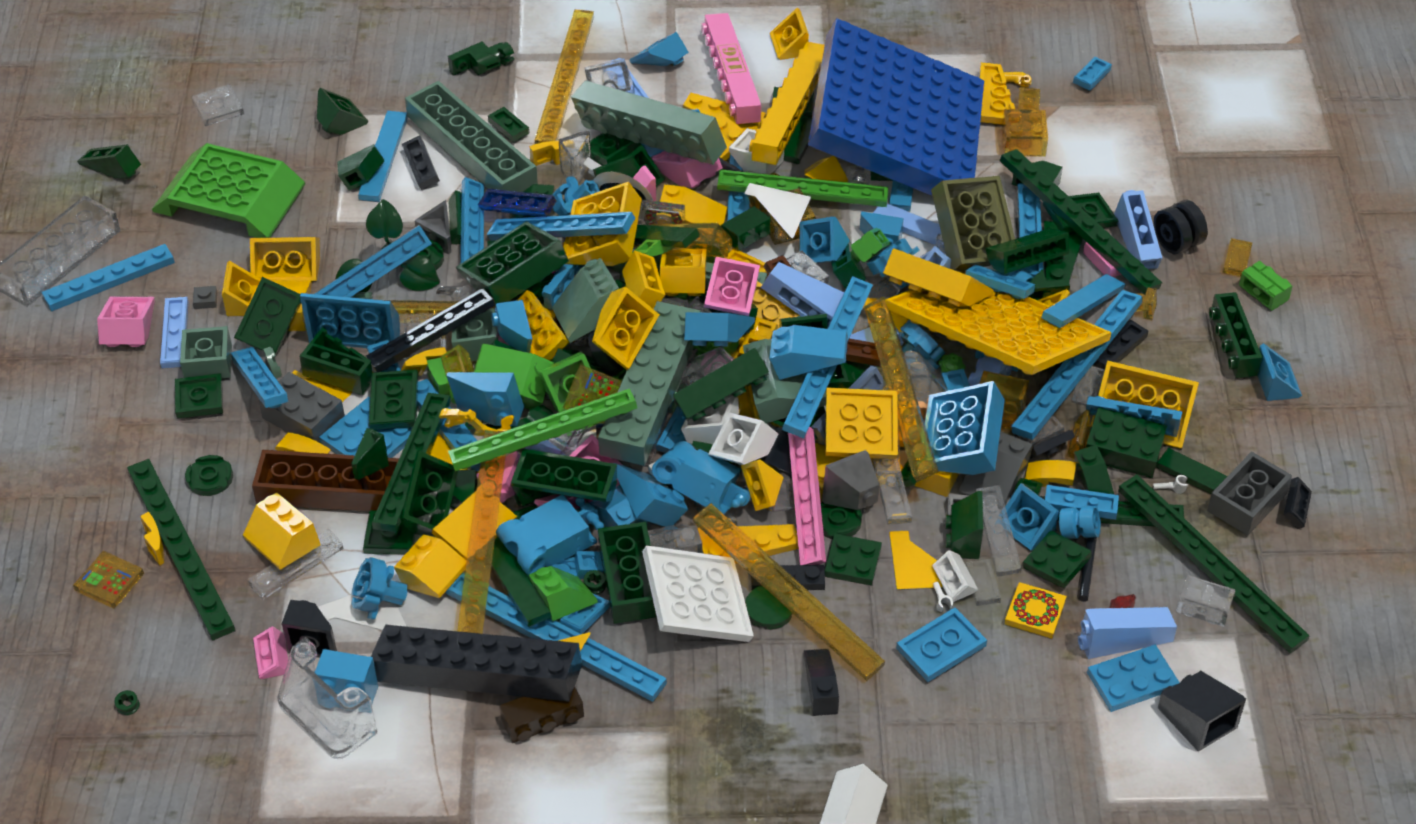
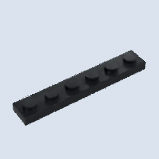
M482 288L369 353L366 357L371 360L372 367L376 372L386 370L455 328L495 306V303L485 289Z

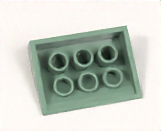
M601 258L587 262L552 307L570 343L596 329L601 309L611 292L619 289Z
M762 339L743 345L744 353L756 348L769 370V375L766 376L767 380L756 387L754 384L751 385L755 406L760 419L765 423L788 416L807 373L779 380L769 359L772 339ZM826 391L819 407L826 405Z

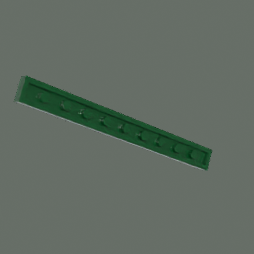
M1015 149L1001 155L1000 162L1143 295L1160 289L1162 281L1019 150Z
M150 459L128 466V473L147 511L151 514L157 525L160 537L211 640L213 641L235 632L234 624Z
M1136 474L1119 485L1118 492L1289 653L1308 641L1310 635L1140 476Z

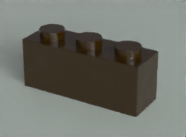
M574 687L570 701L521 697L499 705L501 720L512 743L525 741L531 736L552 731L558 726L574 723L584 717L583 701L576 687Z

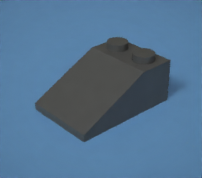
M1000 432L995 471L975 475L966 474L958 494L971 495L976 491H982L983 503L1002 511L1026 470L1028 463H1030L1033 444Z

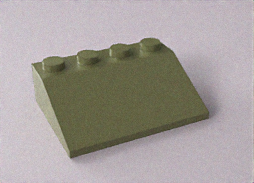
M1000 176L943 180L931 189L945 252L951 259L950 269L958 272L966 271L974 265L982 267L991 266L986 255V248L1015 239Z

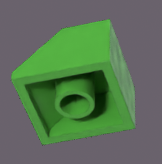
M549 566L540 568L528 575L535 589L550 610V619L552 621L598 603L597 598L579 577Z

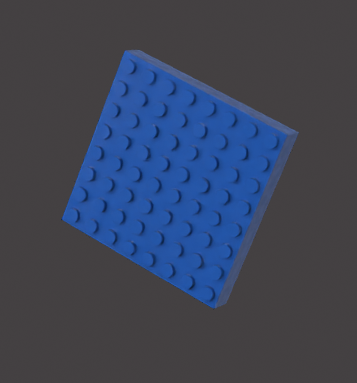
M836 18L826 35L808 146L932 196L931 189L943 180L975 178L984 80Z

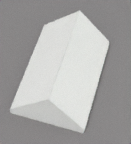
M864 764L837 771L820 824H876L888 785Z

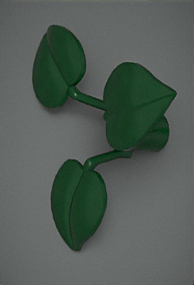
M382 199L368 214L366 228L374 238L381 239L384 237L386 243L382 247L383 249L394 242L389 238H397L401 235L403 222L396 208L387 200ZM414 255L407 260L406 265L404 262L400 264L404 268L399 277L400 281L410 290L425 291L434 288L440 283L434 264L423 255ZM354 258L344 262L339 268L335 280L362 263V260ZM372 283L359 292H367L371 288Z

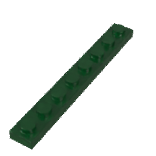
M427 393L373 518V529L397 532L401 523L402 511L416 452L430 453L444 418H439L442 409L449 408L451 403L450 395Z

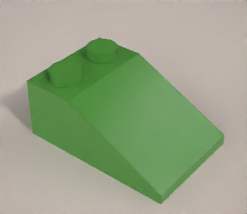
M482 344L474 372L514 373L524 408L531 410L543 403L546 392L537 371L554 364V362L532 353Z
M579 352L537 371L557 413L577 407L579 403L583 405L594 399L603 398V395L599 394V386L595 385L597 381L594 375H592L587 389L585 388L590 374L593 372L584 353ZM601 422L585 426L580 430H573L568 432V435L573 436Z

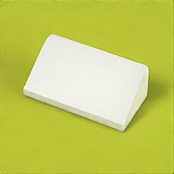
M948 550L932 565L947 595L952 598L953 602L978 591L959 554Z

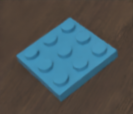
M367 397L319 437L320 443L331 449L335 454L355 455L366 428H369L370 397ZM413 427L375 430L384 434L388 458H393L404 449Z

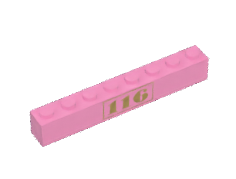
M729 14L705 15V23L701 24L702 34L705 35L706 46H709L710 57H713L714 69H717L718 81L721 80L722 92H725L726 104H729L730 116H734L736 124L760 122L761 103Z

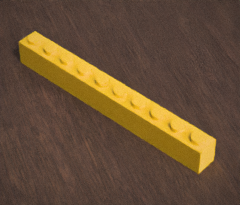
M806 41L803 49L800 48L798 58L794 59L793 68H789L788 77L784 78L782 88L779 87L777 98H773L772 107L768 108L766 118L762 119L760 129L757 128L755 139L750 141L749 152H752V161L777 165L819 82L824 44Z

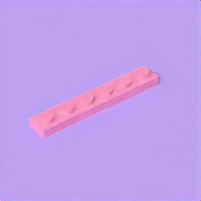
M809 427L804 439L788 433L800 565H819L826 563L814 430Z

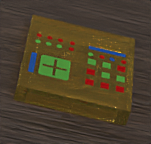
M580 364L563 408L568 410L618 392L622 381Z
M103 551L74 583L73 587L75 591L115 608L144 575L143 568Z

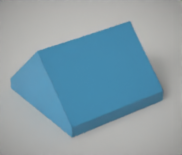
M836 217L800 222V265L838 260L850 240Z
M1264 343L1260 345L1259 350L1262 355L1258 379L1266 400L1273 401L1301 397L1302 394L1290 363Z
M1020 483L995 521V524L1029 550L1033 551L1050 530L1056 531L1059 511L1024 484Z

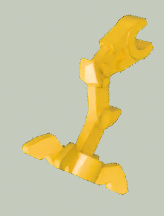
M444 408L441 410L439 418H447L444 424L445 427L468 422L476 429L474 435L493 436L510 430L514 416L509 415L501 419L502 427L497 430L482 424L476 418V413L471 409L463 412L460 409ZM503 455L498 456L496 458L500 460Z

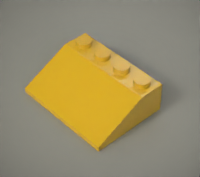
M630 182L573 200L570 215L632 212L635 220L627 234L566 237L564 250L569 260L566 264L585 265L590 260L601 258L605 266H614L629 260L633 252L642 201Z
M894 248L883 274L890 277L889 281L900 286L903 282L909 284V289L921 293L922 289L928 291V296L938 300L941 297L947 298V303L956 307H960L961 304L971 306L992 295L994 292L993 289L971 276Z
M1107 361L1098 396L1110 400L1183 411L1177 437L1165 434L1163 445L1182 449L1199 382ZM1093 415L1090 427H1092L1095 415Z

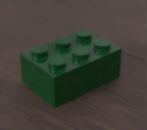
M1098 407L1086 448L1097 445L1106 466L1153 478L1167 425Z

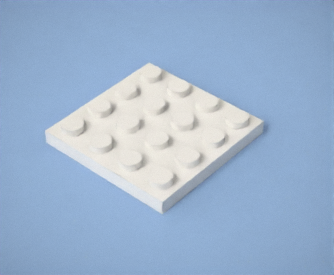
M645 546L642 553L660 631L744 642L751 641L754 635L734 558Z

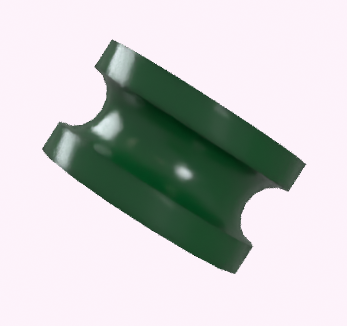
M592 570L584 575V584L593 594L598 595L605 590V575L601 571Z
M131 690L120 692L114 700L117 711L122 715H132L137 712L140 706L137 695ZM128 700L131 704L126 706L123 702Z

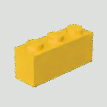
M634 250L622 270L626 287L654 309L656 302H661L665 296L655 259L652 256Z

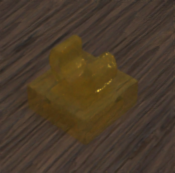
M1147 288L1146 295L1138 293V295L1142 296V304L1136 311H1143V319L1152 320L1157 306V289Z

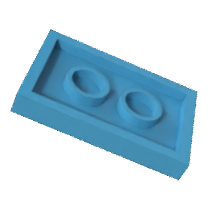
M955 607L897 642L896 649L929 682L986 647L987 639Z
M1156 644L1090 666L1087 670L1088 676L1110 712L1159 696L1168 686L1173 687L1180 683Z

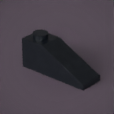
M829 649L804 650L812 715L838 714L839 692Z

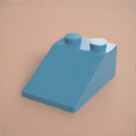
M686 312L684 340L693 341V346H707V342H714V346L728 347V342H737L755 322V318L731 313Z
M799 325L780 327L774 330L769 359L779 380L846 363L847 331Z
M447 373L446 376L458 409L463 412L471 409L476 413V418L494 426H501V419L513 415L514 419L510 426L518 425L524 405L514 373Z
M617 464V479L636 518L671 528L688 510L684 502V496L677 490L659 482L647 473Z

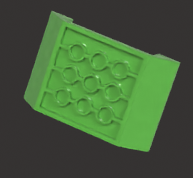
M206 143L190 155L156 202L152 211L172 217L178 207L246 223L249 236L270 238L305 186V181L283 161Z

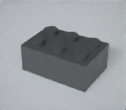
M288 372L278 381L287 393L288 402L282 403L277 408H265L260 399L258 400L263 419L286 432L299 434L319 443V437L345 416L342 400L291 372Z
M1251 451L1212 492L1207 511L1248 536L1285 497L1292 475Z

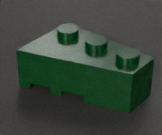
M323 327L300 355L303 376L361 395L364 394L371 384L373 373L371 360L352 347L349 349L343 345L342 340L330 336Z

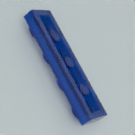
M487 189L478 206L483 211L547 217L557 200L553 195Z

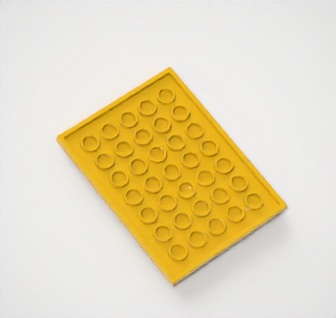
M922 289L921 293L909 290L885 299L884 308L892 311L894 315L908 318L914 324L928 327L932 332H939L949 340L959 341L965 344L967 348L979 350L985 356L1003 361V364L1019 368L1028 375H1034L1080 353L1086 352L1110 341L1111 337L1110 331L1079 318L1058 328L1041 318L1043 311L1051 306L1030 297L1016 299L1012 297V294L994 291L992 295L971 306L961 304L960 307H956L947 303V298L941 297L938 300L928 296V291Z

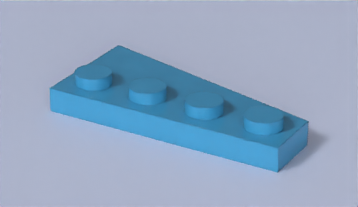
M1089 396L1086 404L1087 414L1096 416L1098 407L1167 425L1166 435L1177 437L1183 412L1110 400L1101 396Z

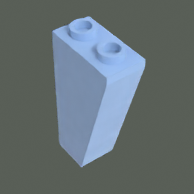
M1126 191L1122 193L1114 212L1119 220L1118 228L1128 251L1148 270L1157 269L1162 260V254L1144 191Z
M778 262L761 286L763 290L800 316L827 314L828 327L845 293Z
M1168 607L1086 609L1084 620L1081 621L1082 630L1081 635L1078 636V644L1080 649L1085 651L1087 658L1092 659L1145 648L1155 644L1160 645L1173 642L1177 626Z

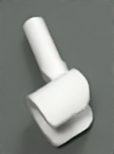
M1178 475L1174 482L1153 483V489H1173L1174 492L1182 494L1188 487V484H1185L1187 477L1185 475Z
M934 582L933 586L938 598L937 610L942 612L943 606L941 603H946L949 606V610H951L953 605L952 598L943 594L939 582Z

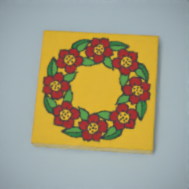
M1019 582L1004 624L1053 639L1067 596Z

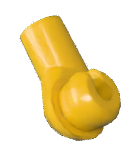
M1004 72L1006 82H1013L1023 88L1031 85L1032 78L1028 74L1023 72Z

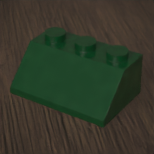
M422 451L416 452L401 520L408 531L420 536L424 534L435 537L432 534L433 528L449 514L458 471H455L452 464Z

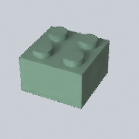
M495 308L488 309L486 312L452 330L454 354L468 352L469 362L477 361L481 345H491L495 339L498 340L497 326H493L491 314L495 313Z
M228 326L182 330L180 364L184 378L221 373L222 378H231L232 342Z

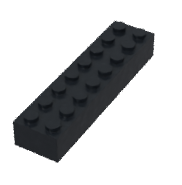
M386 624L371 655L374 661L377 682L559 701H570L583 665L579 643Z

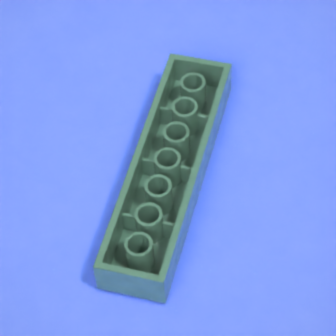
M586 80L571 96L582 125L588 129H594L604 134H611L618 138L628 139L635 143L648 145L651 148H658L668 153H675L685 158L688 157L712 165L727 148L716 117Z
M440 81L405 98L407 117L478 181L483 183L503 203L515 198L531 185L538 184L536 165Z
M659 301L656 302L654 310L660 315L631 367L627 370L618 390L620 392L630 388L638 408L626 414L608 418L604 422L598 436L599 454L601 456L645 466L673 399V394H675L694 348L693 341L684 340L685 313H701V310Z

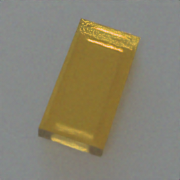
M1231 238L1223 273L1241 277L1243 270L1247 269L1253 242Z

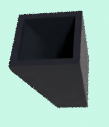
M1199 671L1194 675H1187L1179 684L1165 688L1160 694L1158 709L1199 752L1238 728L1246 698L1203 671Z

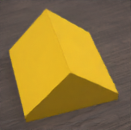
M798 7L770 32L777 57L780 60L798 58L800 48L803 49L806 41L809 42V33Z
M231 261L227 262L222 290L227 316H244L261 279Z

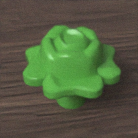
M954 353L943 355L938 362L942 373L959 369L965 370L966 368L962 362V357Z

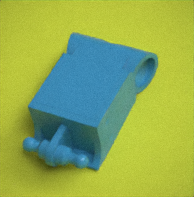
M686 441L676 443L653 464L652 473L656 480L664 484H672L673 489L722 516L731 507L745 506L750 501L748 487L743 489L735 485L742 470L741 468L720 458L710 456L701 449L695 450Z
M560 495L524 514L520 520L514 519L502 523L496 529V535L504 546L517 557L518 564L528 576L540 568L552 566L576 554V551H583L598 543L590 533L588 526L590 523L595 526L596 530L604 528L603 522L599 520L598 510L594 506L586 504L584 498L578 497L575 503L580 507V511L577 512L564 495Z

